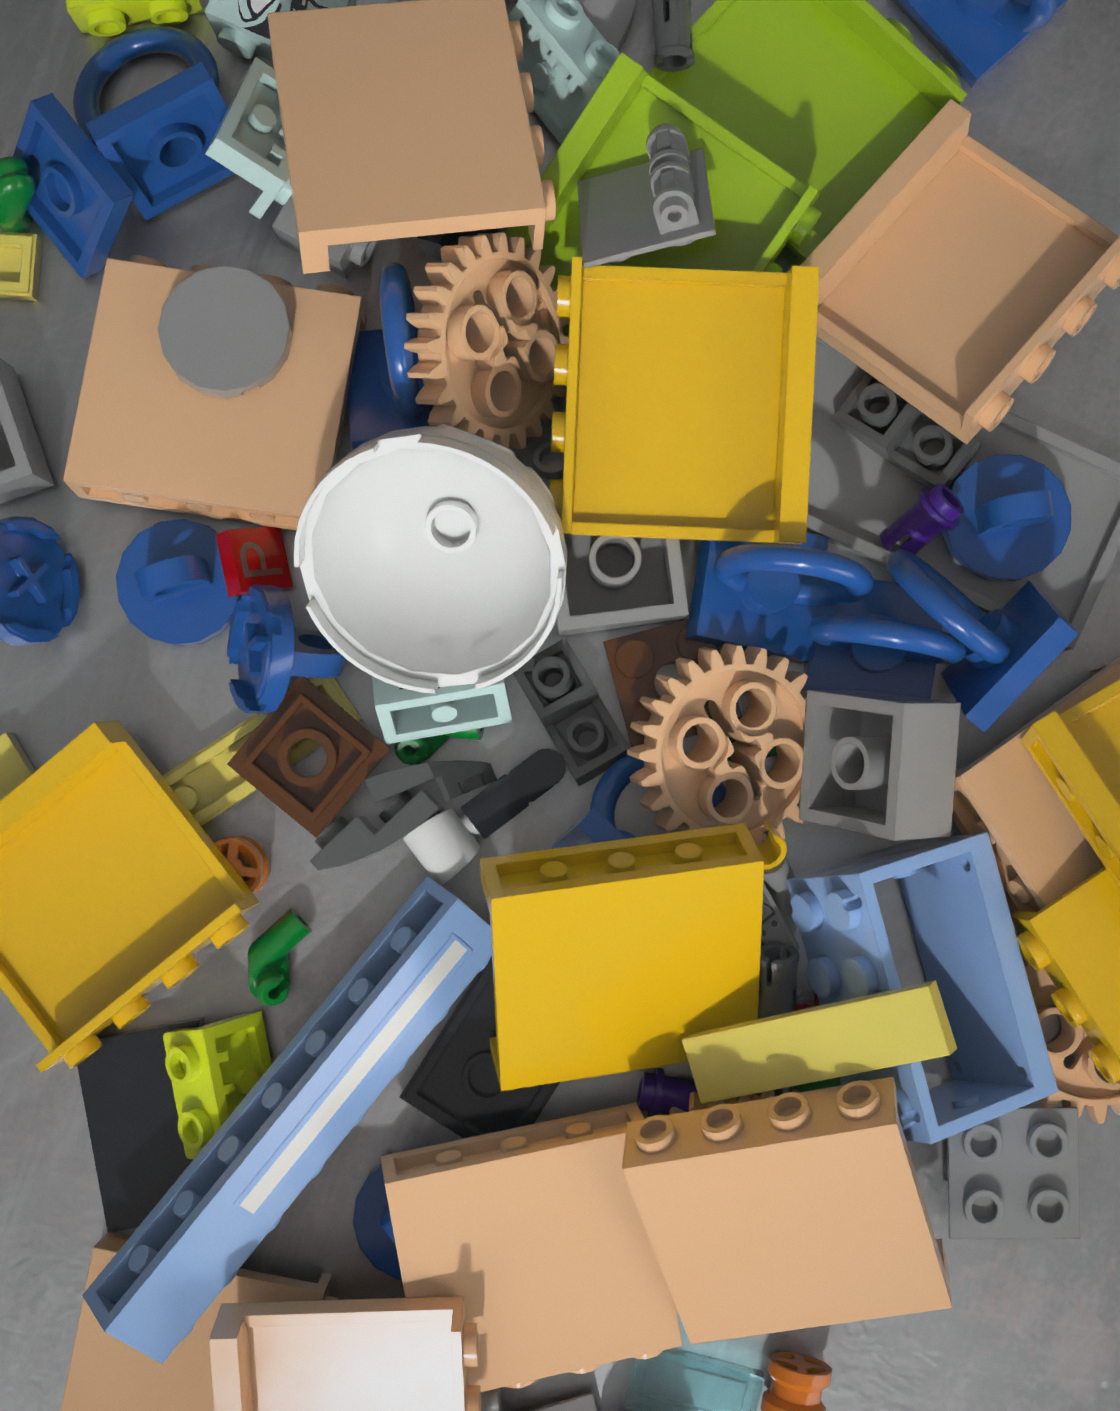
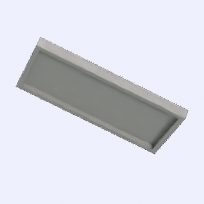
M816 336L807 532L828 537L830 543L887 568L888 556L893 551L898 550L899 546L910 535L906 534L887 550L881 542L880 532L891 526L919 501L918 492L925 486L882 458L835 421L834 415L865 375L866 371ZM1008 412L992 431L989 432L982 427L975 435L979 437L981 447L963 472L973 463L996 454L1024 455L1044 464L1062 482L1071 503V532L1062 553L1043 571L1016 582L988 581L977 576V573L968 570L964 564L961 565L950 554L942 532L922 548L916 556L949 580L985 614L995 609L1001 610L1028 580L1031 581L1050 598L1079 632V635L1064 649L1066 651L1074 650L1120 548V462Z

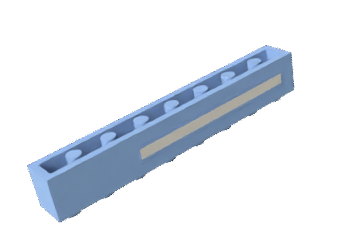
M425 877L82 1296L104 1332L163 1364L176 1346L190 1334L197 1320L222 1289L235 1278L239 1268L259 1243L277 1226L284 1212L309 1181L319 1174L326 1160L351 1129L361 1122L368 1108L393 1077L402 1071L410 1056L430 1031L444 1019L451 1005L476 974L486 967L492 956L491 926L458 897L430 877Z

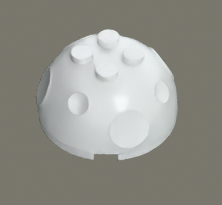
M441 424L439 426H424L388 432L361 444L327 471L307 500L298 522L294 544V567H300L310 600L306 606L310 617L322 635L344 658L369 675L388 684L407 690L435 694L438 687L475 684L477 690L489 686L511 675L532 658L552 630L564 600L567 548L561 520L554 506V498L545 483L531 467H526L515 457V453L506 447L455 427Z

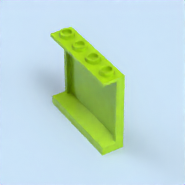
M716 0L692 25L693 53L695 54L694 64L690 68L678 72H665L656 68L655 65L647 73L806 186L812 185L819 190V198L813 205V207L822 212L818 221L800 246L789 240L778 256L789 268L792 265L800 266L950 99L961 105L968 95L960 88L958 77L947 65L940 61L932 62L914 45L912 35L902 23L893 18L885 19L868 3V0Z
M621 52L541 175V180H552L556 202V217L554 221H545L543 249H540L542 251L539 265H554L556 268L550 284L551 287L558 286V276L572 275V257H582L577 181L650 162L646 149V140L649 133L662 123H670L684 133L689 151L699 148L704 149L716 235L697 239L684 246H670L631 256L622 262L604 263L601 265L781 273L783 268L774 262L790 240L797 246H800L822 214V212L813 207L819 198V190L812 185L806 186L647 74L643 66ZM528 225L508 227L504 232L506 237H523L525 248H532ZM570 322L563 327V335L569 337Z

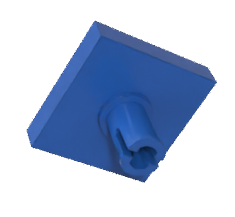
M53 93L31 100L13 156L19 157L27 163L28 176L33 177L35 181V193L29 203L27 212L79 276L84 279L103 270L134 193Z

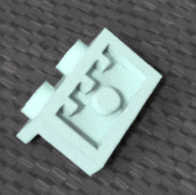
M518 0L508 15L509 21L519 20L521 26L523 59L517 62L519 73H530L534 96L533 110L558 142L562 144L620 55V52L606 41L586 16L578 0Z
M255 57L244 74L205 154L259 188L248 212L260 219L273 200L284 205L292 193L274 69Z

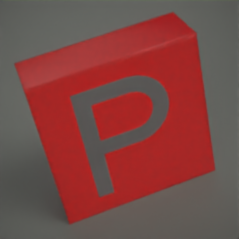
M265 526L228 529L216 534L228 597L250 594L248 588L253 584L273 585L283 590L293 587L281 528Z

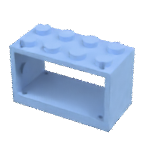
M988 832L910 840L786 880L791 896L790 904L793 908L791 917L796 927L800 930L808 959V981L813 991L817 994L819 1004L825 1005L901 988L873 883L888 878H899L926 981L936 980L957 1046V1049L947 1056L953 1080L928 1089L921 1061L839 1078L841 1085H846L853 1081H869L894 1077L898 1116L906 1141L933 1144L1059 1092Z

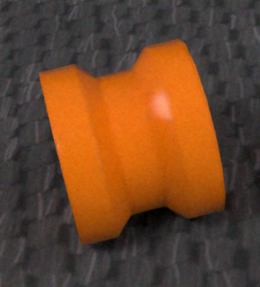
M244 835L231 836L214 842L252 893L259 892L267 883L271 871L270 857L265 847L257 840ZM239 852H241L240 858L244 860L245 864L248 866H244L243 862L239 859Z
M787 1351L771 1353L767 1364V1371L772 1377L771 1386L762 1395L760 1409L762 1411H826V1407L821 1401L822 1390L830 1385L833 1369L827 1363L812 1356Z

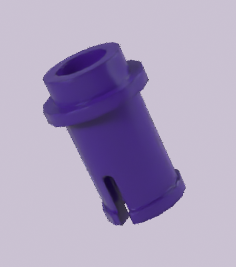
M941 483L936 484L932 489L928 487L922 488L918 492L919 501L891 526L880 532L879 536L884 547L889 550L902 537L909 534L910 537L899 546V549L910 551L916 555L944 529L954 530L959 526L958 517L964 513V507L958 497Z
M655 1068L654 1073L642 1072L636 1103L641 1111L647 1112L648 1117L658 1115V1113L669 1115L672 1107L689 1112L690 1093L696 1092L698 1094L694 1080L665 1076L663 1068Z

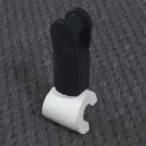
M550 748L536 751L513 768L509 775L504 774L460 807L465 813L461 817L454 808L448 809L414 829L403 838L404 842L431 878L439 885H443L465 867L479 852L482 845L476 836L480 834L485 840L529 806V802H534L560 782L566 771L562 755Z

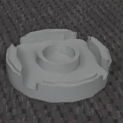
M226 265L198 270L177 284L162 306L158 326L163 355L180 380L202 394L223 398L244 395V391L252 390L258 385L261 388L273 380L288 359L292 340V330L286 305L272 284L249 269Z

